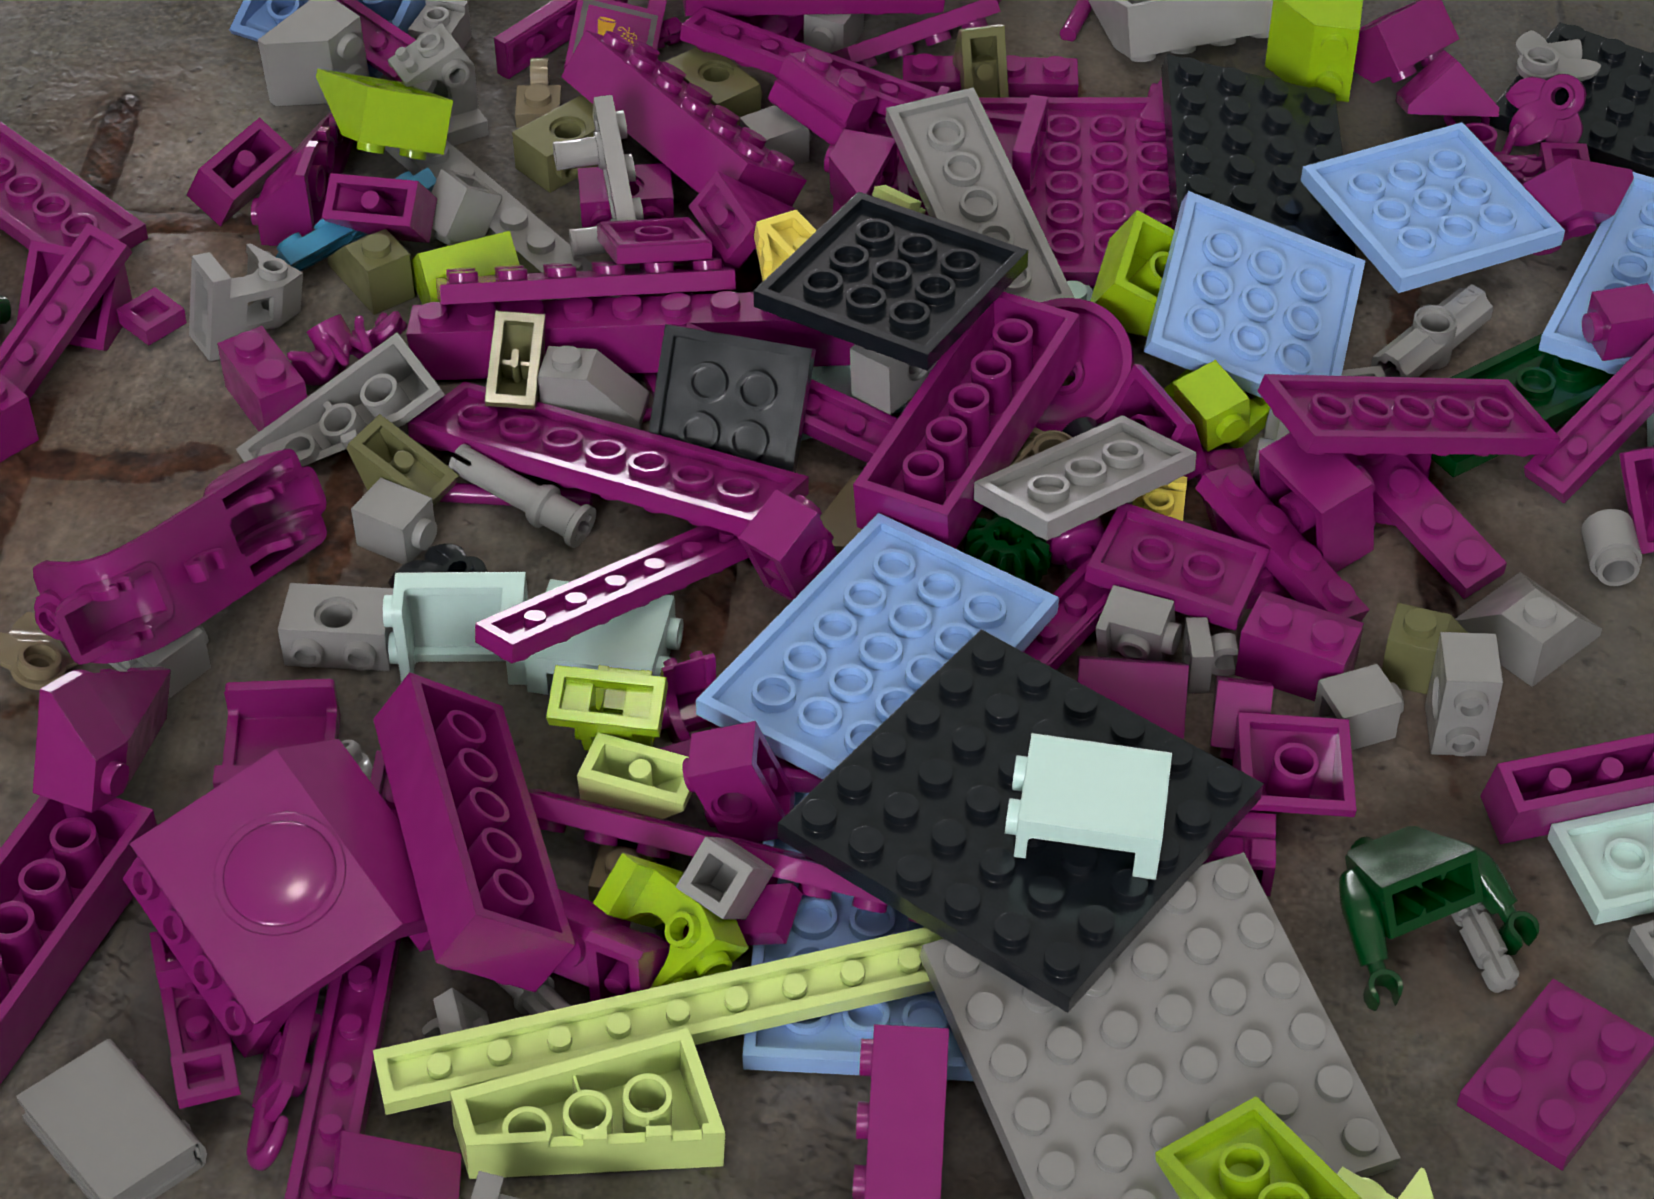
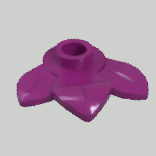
M1558 74L1548 80L1533 76L1527 77L1514 84L1505 95L1507 100L1519 109L1511 120L1509 132L1516 124L1523 126V130L1517 136L1513 146H1530L1544 140L1549 143L1579 142L1583 133V124L1579 112L1583 109L1586 101V90L1578 78L1568 74ZM1565 88L1569 93V98L1565 104L1558 105L1555 101V94L1559 89Z

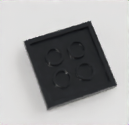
M665 324L648 432L796 473L816 349Z

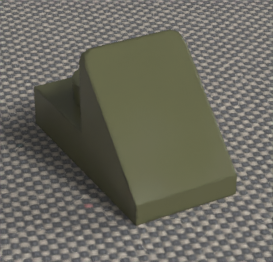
M998 24L959 29L953 55V65L960 71L961 90L974 87L978 98H1009L1005 26Z
M381 414L373 419L347 446V451L367 490L381 477L431 497L434 507L455 486L459 477L455 471Z

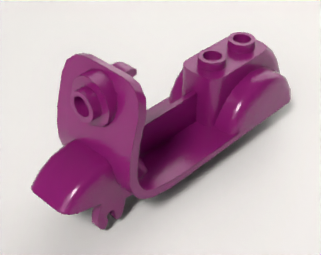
M292 449L268 453L226 471L205 488L201 499L121 547L90 559L70 562L45 560L33 567V578L40 594L36 597L34 604L35 621L38 627L46 635L60 640L74 662L80 665L129 661L170 644L323 543L327 530L321 514L325 511L327 502L316 472L310 466L302 467L297 454Z

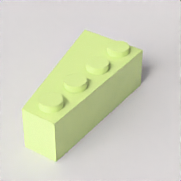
M689 1027L450 1091L453 1125L469 1179H477L479 1171L502 1177L724 1166L725 1130Z

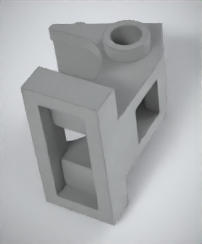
M442 23L422 34L406 48H398L395 55L388 59V64L401 78L405 87L414 86L453 100L447 141L455 146L489 135L488 121L478 109L475 66Z
M251 243L246 244L248 263L247 275L244 277L231 278L210 252L193 255L191 264L189 336L207 359L214 361L220 359L218 342L263 326L264 329L281 327L301 312L303 272L288 265L284 260L272 256L269 251H264ZM255 301L252 305L248 306V302Z

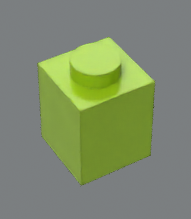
M1216 360L1173 382L1174 402L1195 424L1200 443L1207 452L1224 443H1231L1237 440L1244 432L1250 430L1249 397Z

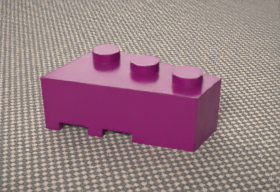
M874 1024L873 1039H861L859 1076L871 1077L870 1102L858 1101L856 1139L868 1140L866 1165H854L852 1199H941L949 1028Z

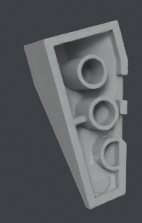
M395 333L236 448V451L243 461L247 462L268 453L292 449L297 454L303 467L347 449L348 443L379 414L396 427H400L441 399L445 394L401 336Z

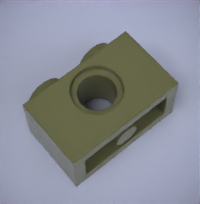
M696 47L665 61L686 74L684 81L687 84H695L709 92L713 96L710 101L713 105L725 107L739 118L761 110L763 94L760 83L756 78L748 75L733 63L730 58L717 53L703 52Z
M580 95L513 131L515 168L551 193L578 178V168L598 167V165L557 171L553 155V142L593 137L595 132L592 116L593 104L583 95Z

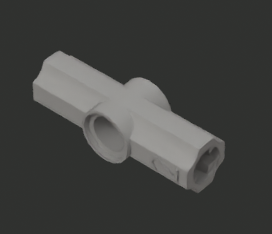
M1471 284L1467 288H1459L1439 305H1427L1419 308L1414 314L1413 325L1376 353L1372 358L1371 366L1381 365L1386 377H1419L1428 369L1435 370L1447 366L1451 360L1452 350L1491 319L1493 305L1488 301L1485 291Z

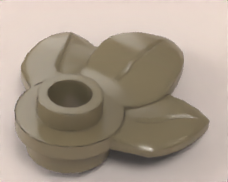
M26 612L12 626L9 634L0 632V666L9 669L14 680L26 688L40 690L42 687L65 675L67 669L79 665L74 662L60 640L54 639L40 630L35 621V614L32 612Z

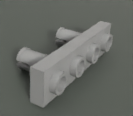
M613 95L594 97L592 116L595 132L593 137L553 142L556 170L598 165L599 169H603L612 217L610 221L644 220L640 197L632 198L629 182L636 181L632 154L623 153L621 139L627 138L624 111H615ZM597 226L569 229V241L573 258L607 253L597 240ZM639 263L625 264V269L639 268Z

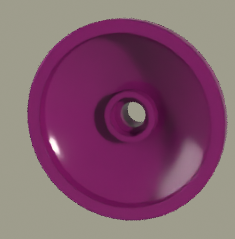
M1056 298L1040 302L1080 314V358L1068 375L1075 377L1073 383L1060 387L1035 427L1042 431H1062L1070 422L1081 417H1091L1099 424L1109 412L1111 405L1134 365V354L1130 339L1120 321L1107 309L1096 303L1078 298Z

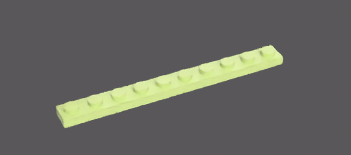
M923 927L373 1050L385 1114L389 1115L451 1101L450 1091L686 1027L690 1029L694 1044L698 1045L931 992L934 989L919 956L922 945L944 938Z

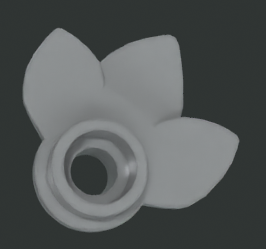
M1530 30L1521 35L1516 41L1515 48L1520 56L1517 60L1516 69L1523 78L1533 76L1548 80L1558 74H1568L1578 78L1580 81H1584L1597 75L1601 69V64L1582 59V43L1579 39L1547 43L1540 34Z

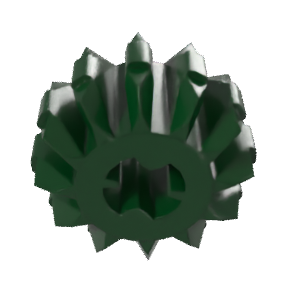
M994 512L991 519L978 517L976 525L972 530H968L967 537L964 540V553L1038 587L1042 576L1047 575L1048 568L1051 566L1052 556L1050 546L1046 543L1047 540L1035 536L1031 531L1007 518L999 516L996 512Z

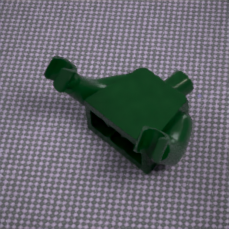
M1407 826L1377 839L1367 836L1361 837L1354 842L1345 856L1347 870L1339 878L1340 905L1360 967L1367 966L1370 974L1364 989L1363 998L1367 1007L1372 1011H1377L1380 1005L1379 994L1375 989L1376 986L1386 987L1391 992L1395 1006L1404 988L1403 980L1399 974L1393 970L1386 969L1384 961L1389 959L1386 937L1394 939L1480 902L1491 915L1498 913L1504 924L1498 931L1508 949L1505 952L1506 954H1517L1523 946V941L1526 945L1530 946L1539 934L1540 925L1538 920L1532 914L1525 911H1516L1513 904L1518 900L1495 860L1487 852L1472 844L1442 836L1417 826Z

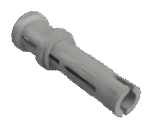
M467 444L460 445L455 453L470 462V466L451 457L449 468L463 479L525 512V517L530 525L536 528L545 526L564 537L565 544L571 548L578 547L589 535L596 519L597 511L595 507L589 504L580 506L563 497L560 489L553 484L538 486L472 449Z

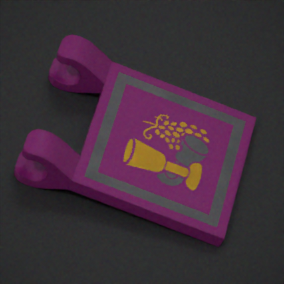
M578 0L564 69L585 30L603 36L606 31H611L626 39L630 45L634 46L636 41H641L657 50L667 0H648L647 8L614 0Z

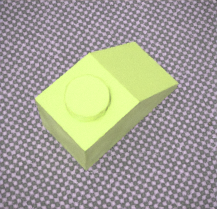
M598 732L577 774L580 799L660 819L684 811L692 794L686 787L682 771L683 761L689 757Z

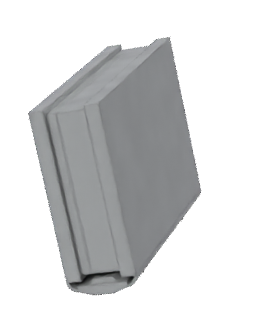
M111 1039L104 1040L16 1095L18 1103L25 1110V1113L22 1115L24 1122L88 1199H155L201 1169L206 1163V1148L192 1133L190 1124L179 1118L140 1073L137 1063L133 1059H128Z

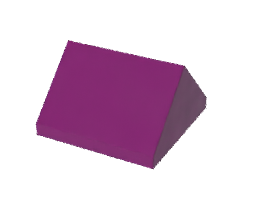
M1445 50L1396 93V103L1407 114L1499 117V107L1465 68Z
M30 240L17 322L70 247ZM125 264L69 342L70 345L103 351L109 349L123 327L119 324L116 309L133 300Z
M1134 364L1102 424L1123 415L1195 451V471L1184 475L1187 477V481L1208 469L1195 424L1142 365Z
M1078 655L1077 682L1184 740L1189 665L1183 662Z
M1238 712L1233 767L1264 783L1261 799L1251 810L1355 817L1357 808L1349 719Z

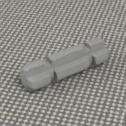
M1477 903L1451 914L1455 923L1463 927L1459 931L1477 967L1485 969L1481 975L1488 989L1494 993H1499L1505 989H1513L1518 984L1519 970L1512 957L1504 954L1508 949L1490 914L1482 912L1485 909L1482 903Z

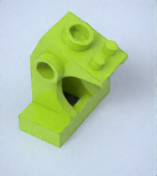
M555 665L546 719L549 725L575 728V739L581 740L584 750L589 751L598 732L653 747L655 737H660L668 689L667 678L652 676L653 672L650 670H633L598 665L597 670Z
M622 853L593 904L609 916L665 932L666 940L670 944L669 954L650 988L730 971L732 962L749 949L737 920L720 918L677 889L676 885L682 877L683 871ZM685 926H687L689 928V932L687 936L684 938L683 931Z

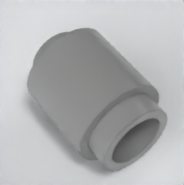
M1604 509L1589 516L1582 524L1581 534L1591 572L1602 583L1609 586H1620L1634 580L1639 574L1643 557L1631 516L1618 509Z

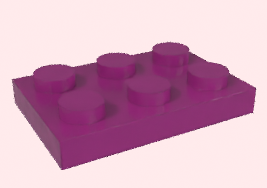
M1125 503L1117 507L1087 565L1084 581L1110 590L1113 585L1172 600L1177 612L1192 617H1207L1209 623L1236 631L1264 571L1270 549Z
M1553 978L1460 1091L1457 1106L1563 1171L1653 1055L1654 1037Z

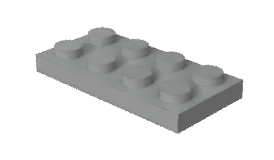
M1122 415L975 481L974 500L993 510L999 516L1007 518L1031 531L1035 536L1049 540L1195 471L1196 452Z

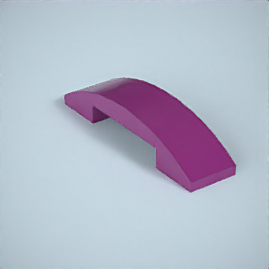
M158 931L150 932L179 1109L241 1095L231 1037Z

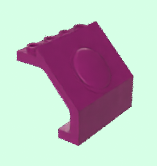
M339 739L274 749L129 843L138 856L123 877V881L244 1058L262 1054L293 1010L303 1000L392 941L409 936L420 952L432 949L400 822Z

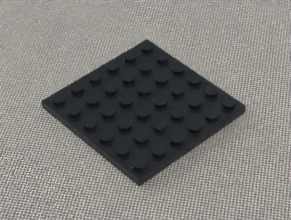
M981 629L778 822L777 838L1068 1013L1261 799L1264 783ZM1032 733L1172 753L1163 839L1156 880L1132 877L1135 853L1031 838L1028 840L1026 859L1014 857L1016 835L1005 834L1008 804L1010 798L1021 800L1022 791L1012 790L1014 768L1017 755L1028 757Z

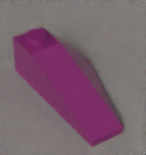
M164 667L129 668L126 672L100 669V673L72 670L42 687L39 695L33 793L93 813L122 794L167 719L171 670Z

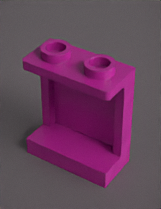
M940 86L937 96L950 93V87ZM1030 95L1024 116L985 111L1022 189H1031L1047 138L1048 97Z
M719 171L715 172L689 205L690 210L724 262L738 269L756 248L754 240L756 222L796 210Z
M304 679L226 683L224 695L228 709L223 761L222 765L214 766L213 787L216 788L274 749L339 739L341 714L335 681L333 679Z

